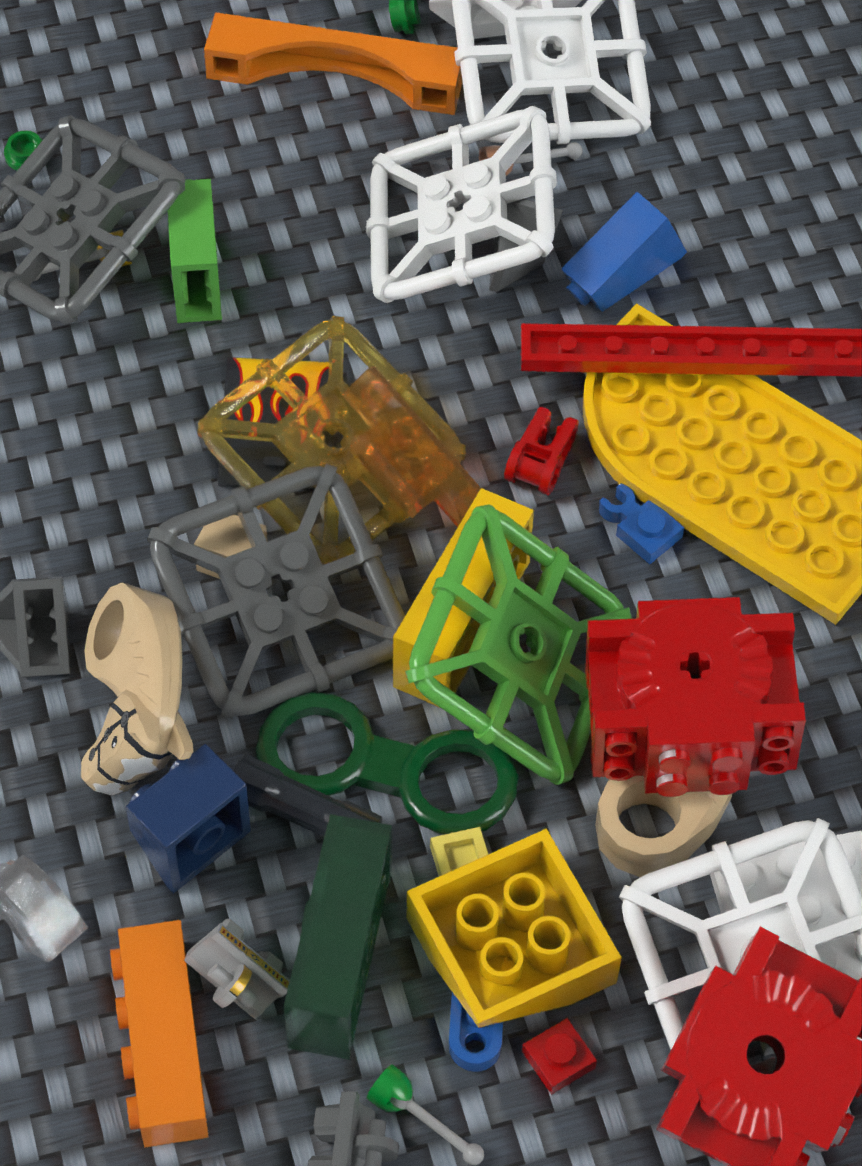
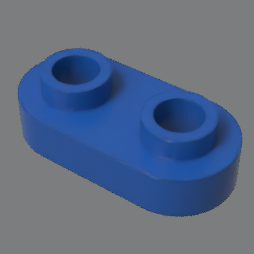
M452 992L449 1028L450 1056L459 1067L473 1072L486 1070L493 1066L500 1057L503 1022L478 1028ZM472 1040H478L484 1044L485 1048L480 1052H471L466 1048V1044Z

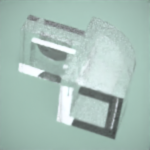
M22 855L16 861L10 859L6 863L0 864V917L7 922L25 950L50 962L88 929L87 925L58 885L32 860Z

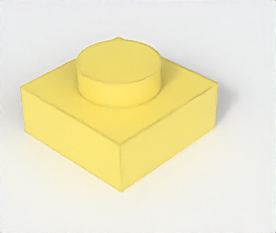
M480 827L431 837L430 849L438 876L488 855Z

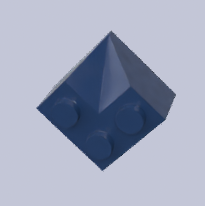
M206 744L195 751L189 759H177L171 766L169 773L153 785L147 784L141 787L132 796L129 804L126 805L130 831L165 885L173 894L251 832L246 783Z

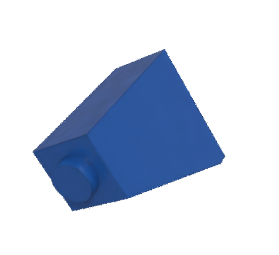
M636 192L561 269L571 282L566 289L583 306H586L591 301L603 312L680 260L687 251L668 218L640 193Z

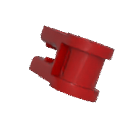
M540 406L522 438L516 442L510 453L504 472V479L513 483L518 479L537 486L540 493L549 496L557 483L562 466L576 440L579 420L572 417L565 418L562 425L557 426L553 441L549 445H545L546 436L550 430L551 411Z

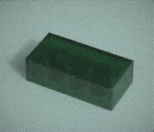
M330 814L310 900L307 901L304 910L302 933L284 1003L287 1048L350 1060L392 873V825Z

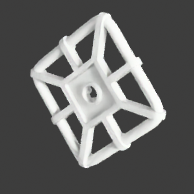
M452 0L458 49L454 52L456 65L461 67L467 118L470 125L506 114L522 95L551 94L555 123H548L550 141L555 140L558 145L569 144L572 139L627 137L637 133L643 134L651 126V104L643 59L647 54L645 41L640 39L635 0H617L623 39L595 41L591 16L605 0H588L582 7L553 8L552 0H537L538 9L513 10L502 0H473L504 24L507 44L478 46L474 44L469 1ZM550 43L553 44L554 50L562 51L563 55H558L557 59H552L544 55L542 51L545 50L546 44ZM622 57L627 60L633 103L600 78L597 58ZM510 62L513 86L485 116L477 64ZM590 92L624 120L570 122L566 93ZM515 130L486 138L485 140L504 143Z
M530 106L524 110L510 112L463 127L461 124L450 126L446 133L395 148L385 154L379 153L372 161L374 167L370 178V218L366 223V234L371 239V282L373 294L384 303L408 298L456 283L460 287L472 284L473 278L522 265L540 256L547 257L554 248L552 244L555 233L553 189L557 184L556 171L551 167L550 131L546 120V113L540 108ZM515 130L491 158L469 164L468 144ZM532 142L534 169L530 172V176L506 182L505 172ZM452 149L453 169L423 178L400 166ZM388 178L418 194L417 210L388 218ZM535 196L537 231L533 230L531 232L507 220L508 203ZM466 202L463 205V210H455L461 203ZM418 230V242L389 274L388 239ZM502 236L520 245L472 260V244ZM455 249V260L452 262V266L416 276L433 255Z
M817 818L815 822L809 820L793 822L728 846L723 841L712 845L713 851L645 874L635 880L631 886L624 885L619 896L623 901L622 913L624 923L649 989L644 994L648 1005L654 1004L670 1050L684 1025L674 996L703 986L715 965L733 974L751 937L760 926L780 936V941L819 961L821 960L815 946L853 933L862 955V896L843 847L835 833L828 828L830 823L820 818ZM806 841L784 892L749 903L735 865ZM820 848L848 919L810 932L797 895ZM720 871L735 909L701 920L651 895ZM643 911H647L695 934L708 968L668 982ZM772 1057L750 1066L759 1073L771 1074L775 1068L776 1058Z

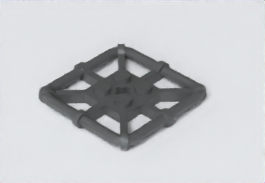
M72 115L60 118L58 125L48 133L13 176L7 175L1 182L3 188L0 190V219L16 199L32 207V209L24 216L16 228L0 233V255L22 247L31 250L14 272H4L0 269V295L10 301L18 300L46 318L60 321L63 325L76 322L78 315L88 308L126 261L132 262L137 256L138 251L136 248L173 205L178 195L184 192V174L170 163L139 148L137 142L127 136L122 135L118 137L87 120L75 119ZM81 138L111 153V156L91 179L81 174ZM62 146V173L53 181L48 190L42 196L27 188ZM131 164L158 178L156 181L120 193L110 190ZM147 206L122 237L109 233L126 212ZM76 216L71 223L67 221L70 217ZM100 245L110 251L79 288V269L95 249ZM49 262L60 267L59 298L55 301L29 287Z
M326 463L324 467L313 466L303 468L247 490L244 486L231 490V496L174 516L160 524L158 528H151L147 541L150 543L152 561L168 598L173 602L181 636L184 635L210 697L216 706L222 709L221 715L233 719L234 715L255 714L313 690L316 693H321L330 689V683L393 658V636L403 621L405 614L380 558L384 556L379 544L373 543L349 486L342 476L336 473L337 467ZM316 485L298 530L267 542L253 507ZM329 490L356 552L322 565L309 534ZM238 514L252 548L223 558L183 541L177 536ZM171 554L217 573L229 598V602L195 613ZM363 567L388 626L386 627L340 607L329 579ZM273 579H280L282 583L288 582L292 589L287 593V601L281 602L278 596L269 597L266 590L272 587ZM236 616L249 647L233 686L229 691L202 628ZM336 623L381 643L322 666L317 659L307 633L328 624ZM292 639L305 673L250 695L242 696L260 652Z

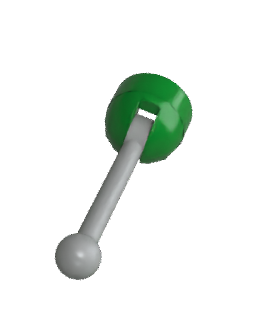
M393 1064L389 1065L373 1084L366 1099L387 1113L407 1109L460 1150L467 1164H480L484 1158L483 1148L476 1143L468 1144L412 1100L414 1091L411 1080Z

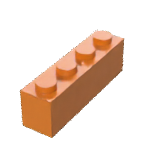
M181 920L118 929L120 948L110 949L114 981H124L125 996L115 998L119 1030L129 1028L131 1046L121 1047L124 1078H134L136 1096L126 1097L130 1130L140 1129L144 1148L209 1138L187 963L184 961L186 952Z

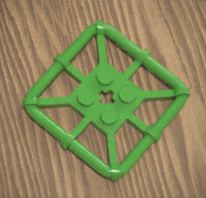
M492 505L478 506L473 509L470 518L463 527L443 577L437 578L431 592L434 599L413 646L409 661L410 670L405 671L408 682H414L416 688L427 699L472 729L477 740L485 745L492 743L538 776L550 780L555 785H560L572 779L591 734L586 674L570 663L580 634L587 632L588 620L632 619L630 608H624L623 604L613 593L569 562V555L559 547L552 549L509 516L496 510ZM481 536L496 582L489 604L461 585ZM506 539L541 564L540 570L542 575L535 591L517 578ZM561 580L601 608L606 614L577 622L553 605L552 602ZM453 605L480 623L468 653L430 663L431 656ZM524 633L527 635L526 644L531 648L530 652L525 653L519 644V636ZM472 665L498 683L488 710L484 714L441 684L433 676ZM561 683L579 694L578 698L581 701L567 742L554 703ZM515 696L533 708L547 757L503 727Z

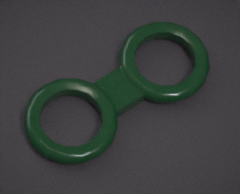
M309 693L288 699L271 711L259 730L256 748L258 759L278 768L286 777L328 796L342 793L353 784H356V786L400 797L405 810L420 826L439 835L480 827L481 832L487 831L506 816L516 799L518 775L511 756L492 743L485 745L474 737L473 730L451 729L428 736L414 746L373 735L368 718L354 703L334 694ZM311 715L330 716L341 721L352 732L354 738L353 751L345 764L331 773L319 776L301 775L289 769L280 760L277 753L278 741L285 729L296 720ZM454 751L469 752L483 758L494 769L497 777V789L491 799L479 809L463 814L445 813L431 806L422 796L419 788L420 776L427 764L440 755Z

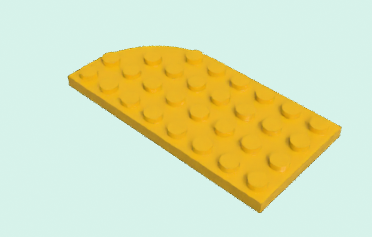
M637 303L616 324L673 326ZM587 372L583 393L584 425L594 453L612 478L619 484L630 487L635 497L643 503L649 500L659 506L679 522L684 529L836 625L862 594V440L755 375Z

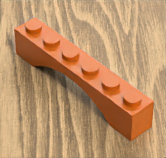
M215 12L204 47L206 79L248 85L266 77L288 72H338L360 77L378 84L400 97L412 109L455 115L463 82L461 67L457 66L454 52L458 49L457 47Z

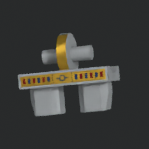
M226 919L188 950L184 961L217 987L213 1001L221 1008L235 1002L256 1019L273 1001L289 992L292 982L281 973L282 961L271 952H255L243 942L245 938L244 930L231 919Z

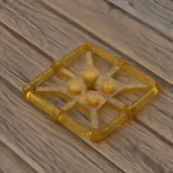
M331 316L330 320H325L315 325L275 358L263 360L256 366V373L216 403L207 412L204 419L198 421V436L203 438L209 451L246 490L265 482L229 445L224 437L273 442L292 464L272 480L303 468L313 466L324 467L326 463L337 467L336 473L342 476L349 488L360 480L383 504V508L365 522L372 541L393 523H402L411 514L410 509L452 475L460 465V462L465 460L466 446L460 443L454 430L411 386L413 380L406 373L400 374L358 329L350 323L344 322V317ZM328 340V382L307 398L285 372L324 341ZM344 342L386 385L384 389L366 403L343 381ZM268 386L274 388L293 408L290 413L276 424L228 419ZM398 398L437 440L395 436L375 414L392 400ZM327 430L332 435L340 432L344 436L340 443L342 447L327 446L324 443L325 436L322 432ZM390 454L439 459L435 465L399 495L374 469ZM329 490L324 499L323 543L312 532L309 534L322 565L356 552L350 536L338 545L339 511ZM280 498L256 506L258 510L264 509L286 534L298 530L301 521Z

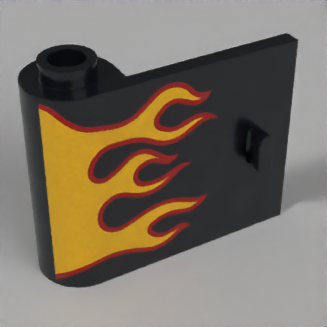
M228 357L218 486H244L245 488H252L303 468L313 466L324 467L326 463L332 465L335 408L338 406V399H347L348 372H340L339 362ZM316 485L309 486V487L304 488V489H301V490H302V491H314L315 488H316Z

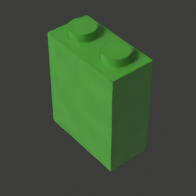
M211 179L185 180L184 192L178 195L173 205L167 211L177 323L222 320Z

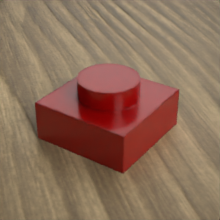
M568 1018L523 1044L522 1053L551 1095L596 1068L597 1059Z

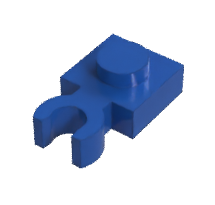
M619 484L616 490V498L623 504L613 505L604 497L600 500V515L609 522L619 523L616 536L648 564L654 562L683 538L684 527L649 500L640 506L635 502L633 490L627 485Z

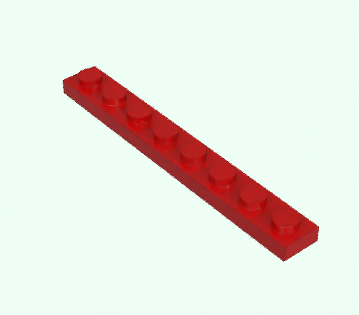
M521 323V371L862 377V329Z

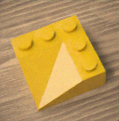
M547 828L407 891L406 918L429 961L478 1028L568 1006L617 983L622 957Z

